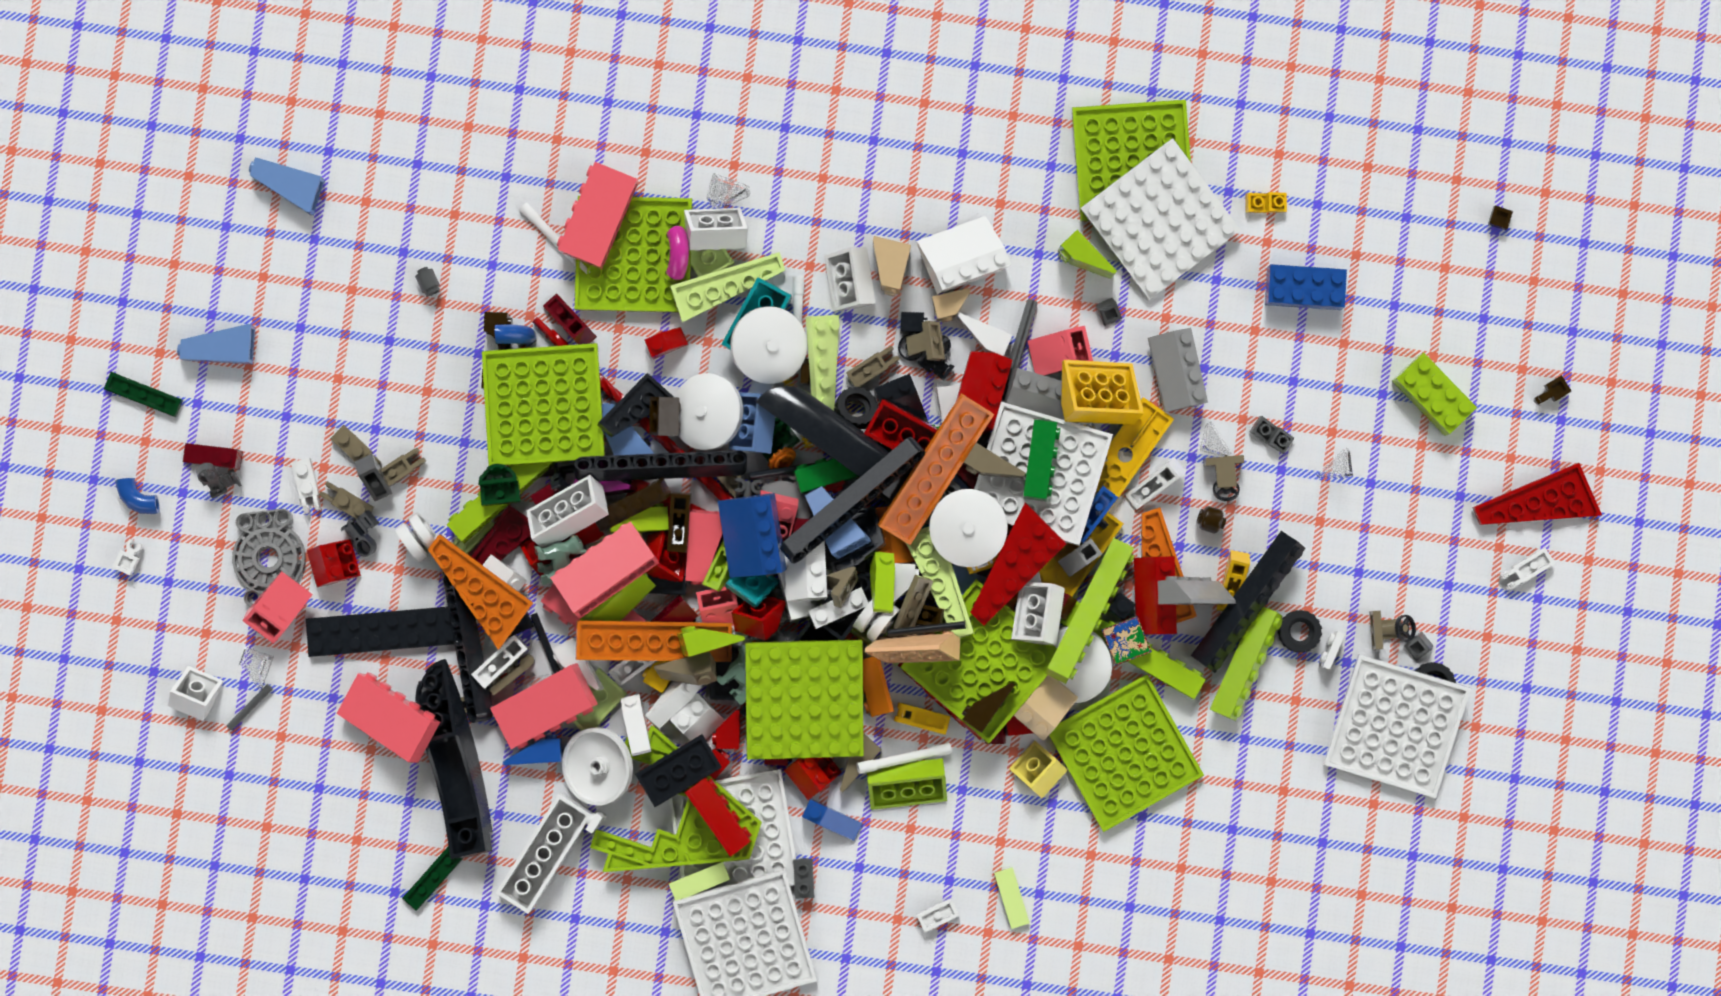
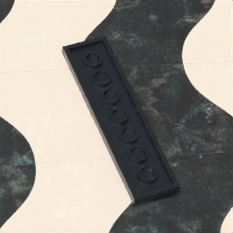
M448 606L306 619L308 657L455 645Z

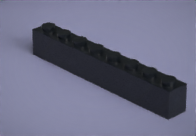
M1280 531L1233 596L1236 604H1228L1191 656L1216 673L1223 665L1227 656L1234 650L1240 638L1245 635L1251 623L1256 620L1257 615L1268 603L1274 591L1279 588L1282 580L1290 573L1293 565L1302 556L1306 548L1291 536Z

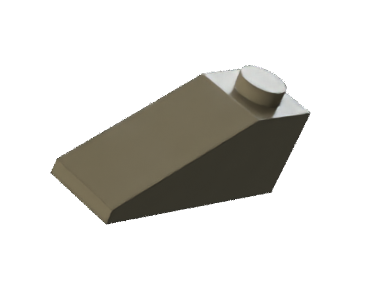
M978 443L974 445L964 461L965 469L973 475L978 473L983 476L1024 479L1026 477L1024 471Z
M710 652L654 665V669L661 679L693 685H707L717 681L716 661Z
M865 733L863 734L864 756L848 758L840 787L842 793L859 775L856 763L872 760L882 750Z

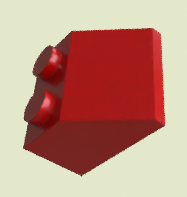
M664 530L648 535L646 544L659 561V564L646 573L655 578L682 582L686 569L687 552L667 551L668 533Z
M767 596L756 609L746 601H743L731 612L735 631L766 641L778 629L785 608V601Z

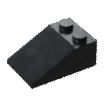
M910 373L874 388L879 404L882 399H885L929 423Z

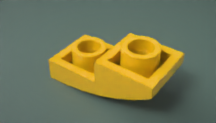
M1246 193L1245 212H1287V193Z

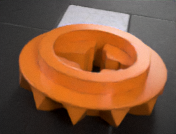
M784 447L782 450L778 449V452L773 453V457L769 458L768 467L770 469L789 467L796 458V452L792 447Z

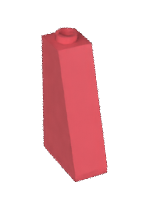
M693 509L690 511L685 581H690V584H702L720 546L723 532L720 514L717 511Z

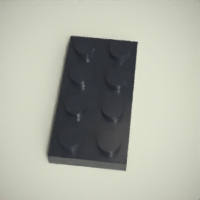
M701 734L635 775L653 806L657 807L719 770L722 766L704 735Z

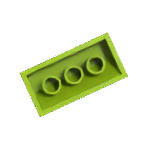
M643 574L580 618V620L621 621L656 585Z
M943 758L913 761L867 773L871 810L947 801Z

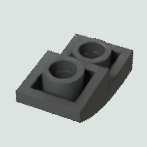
M1259 416L1249 431L1282 454L1286 452L1294 440V437L1272 424L1263 416Z

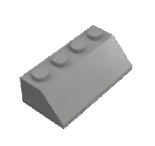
M1192 329L1175 330L1149 337L1148 343L1164 412L1208 403Z
M1167 576L1166 580L1158 581V604H1236V600L1219 581H1211V577Z

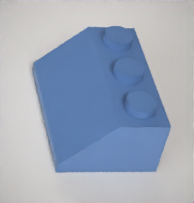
M739 392L743 403V419L739 431L729 442V450L771 454L775 416L755 402L762 394Z

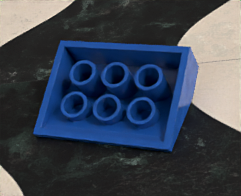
M775 493L719 500L718 508L729 576H759L782 573L787 570L785 555L780 550V545L783 542Z

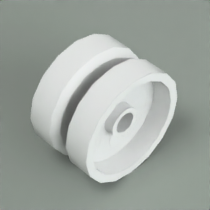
M415 513L409 518L411 527L402 523L395 528V531L414 558L422 562L428 557L426 547L429 548L437 535L428 522L419 513Z
M871 600L858 616L853 627L861 633L870 627L867 632V638L874 642L879 637L885 635L888 629L891 628L900 609L893 605L892 613L873 612Z

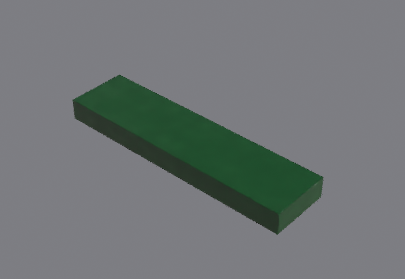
M110 372L104 390L173 417H177L183 402L180 398L114 372Z
M448 846L402 899L417 911L463 858L451 859Z

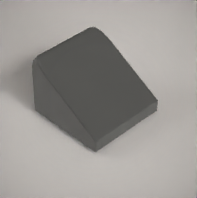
M1113 298L1096 304L1104 326L1122 319L1117 302Z
M1421 631L1411 641L1407 642L1404 647L1415 660H1418L1431 651L1433 644Z

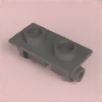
M793 859L795 899L815 898L813 859Z

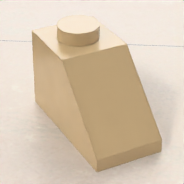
M970 288L932 296L937 321L941 320L942 323L953 321V317H956L968 298Z

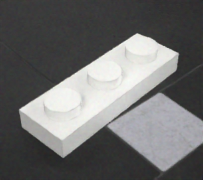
M861 587L850 593L842 608L835 607L832 600L809 610L808 613L815 629H818L866 607L868 601Z

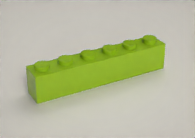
M1263 607L1256 620L1248 627L1245 635L1239 642L1210 710L1233 721H1236L1243 712L1242 706L1251 694L1250 688L1258 678V670L1266 660L1267 650L1274 643L1275 632L1282 625L1283 616L1278 612Z

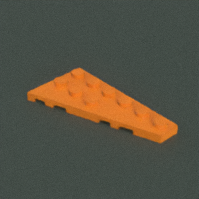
M1161 508L1141 513V557L1175 556V576L1184 577ZM1176 604L1177 623L1197 617L1193 605Z
M439 534L428 548V551L444 571L451 584L456 588L475 618L482 625L494 645L500 650L534 603Z

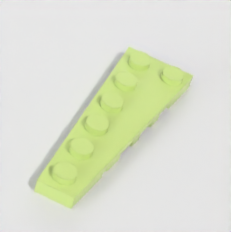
M780 252L671 285L670 288L681 322L683 323L751 289L757 277L766 281L784 272L785 267Z
M839 315L806 317L811 395L834 411L838 331L840 327Z
M929 527L923 528L919 531L912 544L906 543L923 577L933 580L930 591L938 607L945 609L943 616L946 622H966V629L951 631L960 638L972 635L974 631L952 563L944 559L935 549L931 541Z

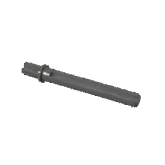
M1032 299L1026 301L1009 358L1013 361L1002 398H1005L1012 369L1019 368L1038 304L1037 301Z

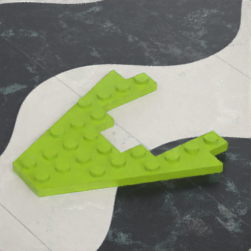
M653 725L650 726L648 732L651 752L632 756L628 736L625 740L631 758L649 765L678 749L671 740ZM713 779L718 786L716 789L720 796L723 794L728 800L729 804L727 806L730 811L735 810L741 820L738 822L742 828L746 826L752 834L750 837L752 841L731 857L685 794L694 785L678 793V795L688 799L676 834L657 829L652 847L596 829L590 848L608 854L603 872L749 860L762 821Z

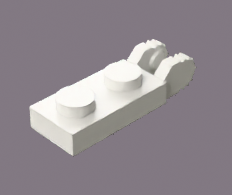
M311 458L291 462L304 513L308 514L310 512L307 498L313 497L315 509L317 511L321 510L319 489Z
M1544 547L1512 566L1510 570L1504 572L1499 577L1503 580L1515 573L1518 579L1508 583L1506 589L1510 590L1548 569L1555 562Z

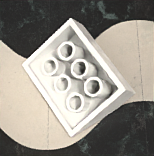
M986 216L916 241L937 295L1003 271L1011 265L1004 245Z

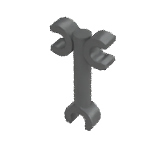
M742 478L735 479L736 483L742 484V488L734 489L735 493H742L744 491V497L751 496L752 493L760 495L761 491L756 490L754 486L756 484L762 485L761 480L751 482L744 481Z

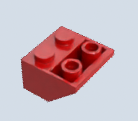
M351 539L323 544L307 550L317 587L361 576Z
M830 757L798 758L784 770L807 800L819 793L842 773Z

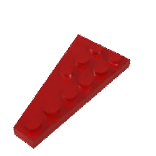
M1580 463L1571 465L1472 507L1479 525L1602 516Z
M1026 502L970 612L983 626L1067 544Z

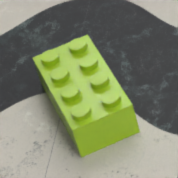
M1424 352L1419 354L1392 380L1444 436L1451 434L1477 409L1472 401Z

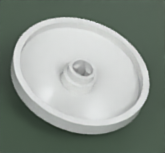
M760 307L748 312L739 320L731 337V354L737 368L749 379L764 384L780 383L792 377L800 369L807 352V338L803 326L790 312L777 307Z
M703 373L689 378L680 386L675 397H679L681 404L679 412L680 439L690 447L699 450H715L728 444L739 431L743 419L742 399L734 384L723 376Z
M975 489L958 490L945 496L935 507L929 526L931 541L937 552L950 563L963 567L979 566L993 559L1002 549L1007 537V519L1000 504L989 494Z
M1068 627L1059 629L1057 645H1054L1056 648H1058ZM1094 632L1091 634L1094 638L1090 646H1085L1083 650L1086 654L1082 662H1077L1074 667L1077 669L1073 680L1068 679L1066 684L1061 682L1078 697L1075 703L1085 702L1096 697L1106 687L1111 676V653L1103 639Z
M595 727L582 730L569 740L562 757V771L568 788L578 799L587 804L599 806L612 803L624 795L632 780L633 763L627 745L617 734L605 728Z

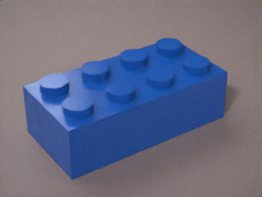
M1270 264L1266 272L1265 305L1342 310L1345 308L1347 269Z

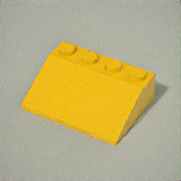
M1062 361L1061 406L1065 422L1134 425L1144 414L1132 363Z

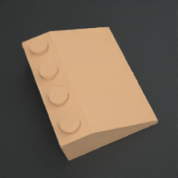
M943 631L942 634L931 632L924 633V635L913 634L888 637L887 634L886 637H879L867 646L865 652L885 663L959 661L960 637L956 636L952 631Z

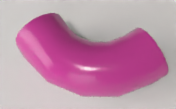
M674 226L667 232L670 256L666 274L670 278L681 280L685 277L688 266L689 242L685 229L681 226Z

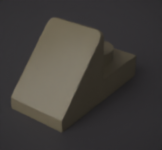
M852 566L827 575L828 585L832 588L831 597L835 607L842 608L858 581L856 567Z

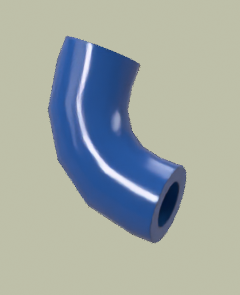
M512 324L495 325L496 344H522L529 346L536 340V333L531 327Z
M135 478L115 480L119 497L129 509L140 514H158L160 512L157 495H144L137 490Z

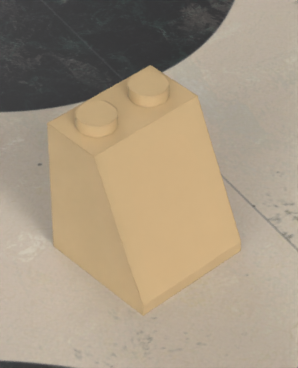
M874 236L873 250L880 288L884 291L885 295L895 297V294L900 295L911 245Z
M1047 675L1014 716L1044 741L1057 727L1078 697L1059 680Z

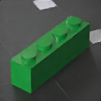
M1034 419L1023 499L1047 502V497H1051L1053 485H1049L1050 478H1054L1055 473L1052 459L1057 458L1058 447H1054L1055 439L1059 440L1061 428H1057V422Z

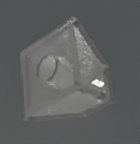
M713 173L706 198L710 202L709 205L713 207H727L749 197L751 194L750 186Z

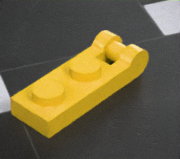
M898 702L897 708L899 709L897 716L895 715L894 717L895 722L946 735L951 716ZM906 710L912 712L910 719L904 718Z

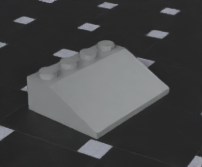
M1020 368L1012 369L1004 398L1005 403L1064 420L1061 406V380Z

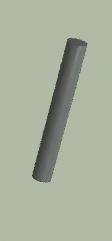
M266 684L227 724V727L233 730L273 688Z

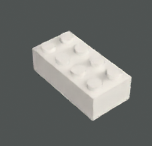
M591 475L586 476L527 510L531 539L541 548L561 542L609 515L603 486Z

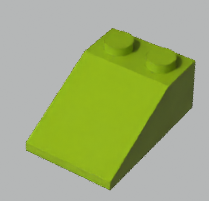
M1078 230L1066 239L1058 249L1060 253L1058 256L1064 263L1068 262L1070 265L1109 279L1113 278L1117 272Z
M695 626L681 628L682 632L677 633L683 656L687 657L745 640L744 636L696 628Z

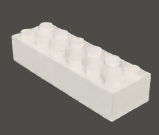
M559 793L496 891V894L529 914L587 825L585 824L593 812L565 794Z

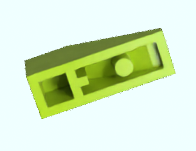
M658 503L610 528V533L613 534L621 525L630 521L639 533L668 531V507Z
M724 539L702 583L716 591H720L731 578L729 576Z
M875 551L869 565L873 612L892 613L895 582L894 553Z

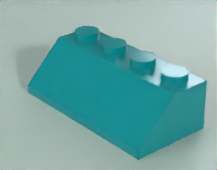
M757 277L721 345L731 351L733 330L745 314L760 307H777L786 310L792 295Z

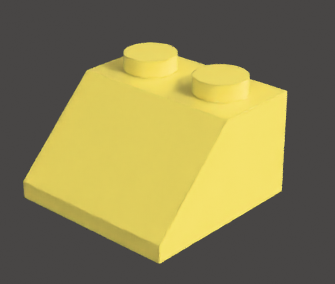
M1036 741L1009 768L1041 798L1068 771Z

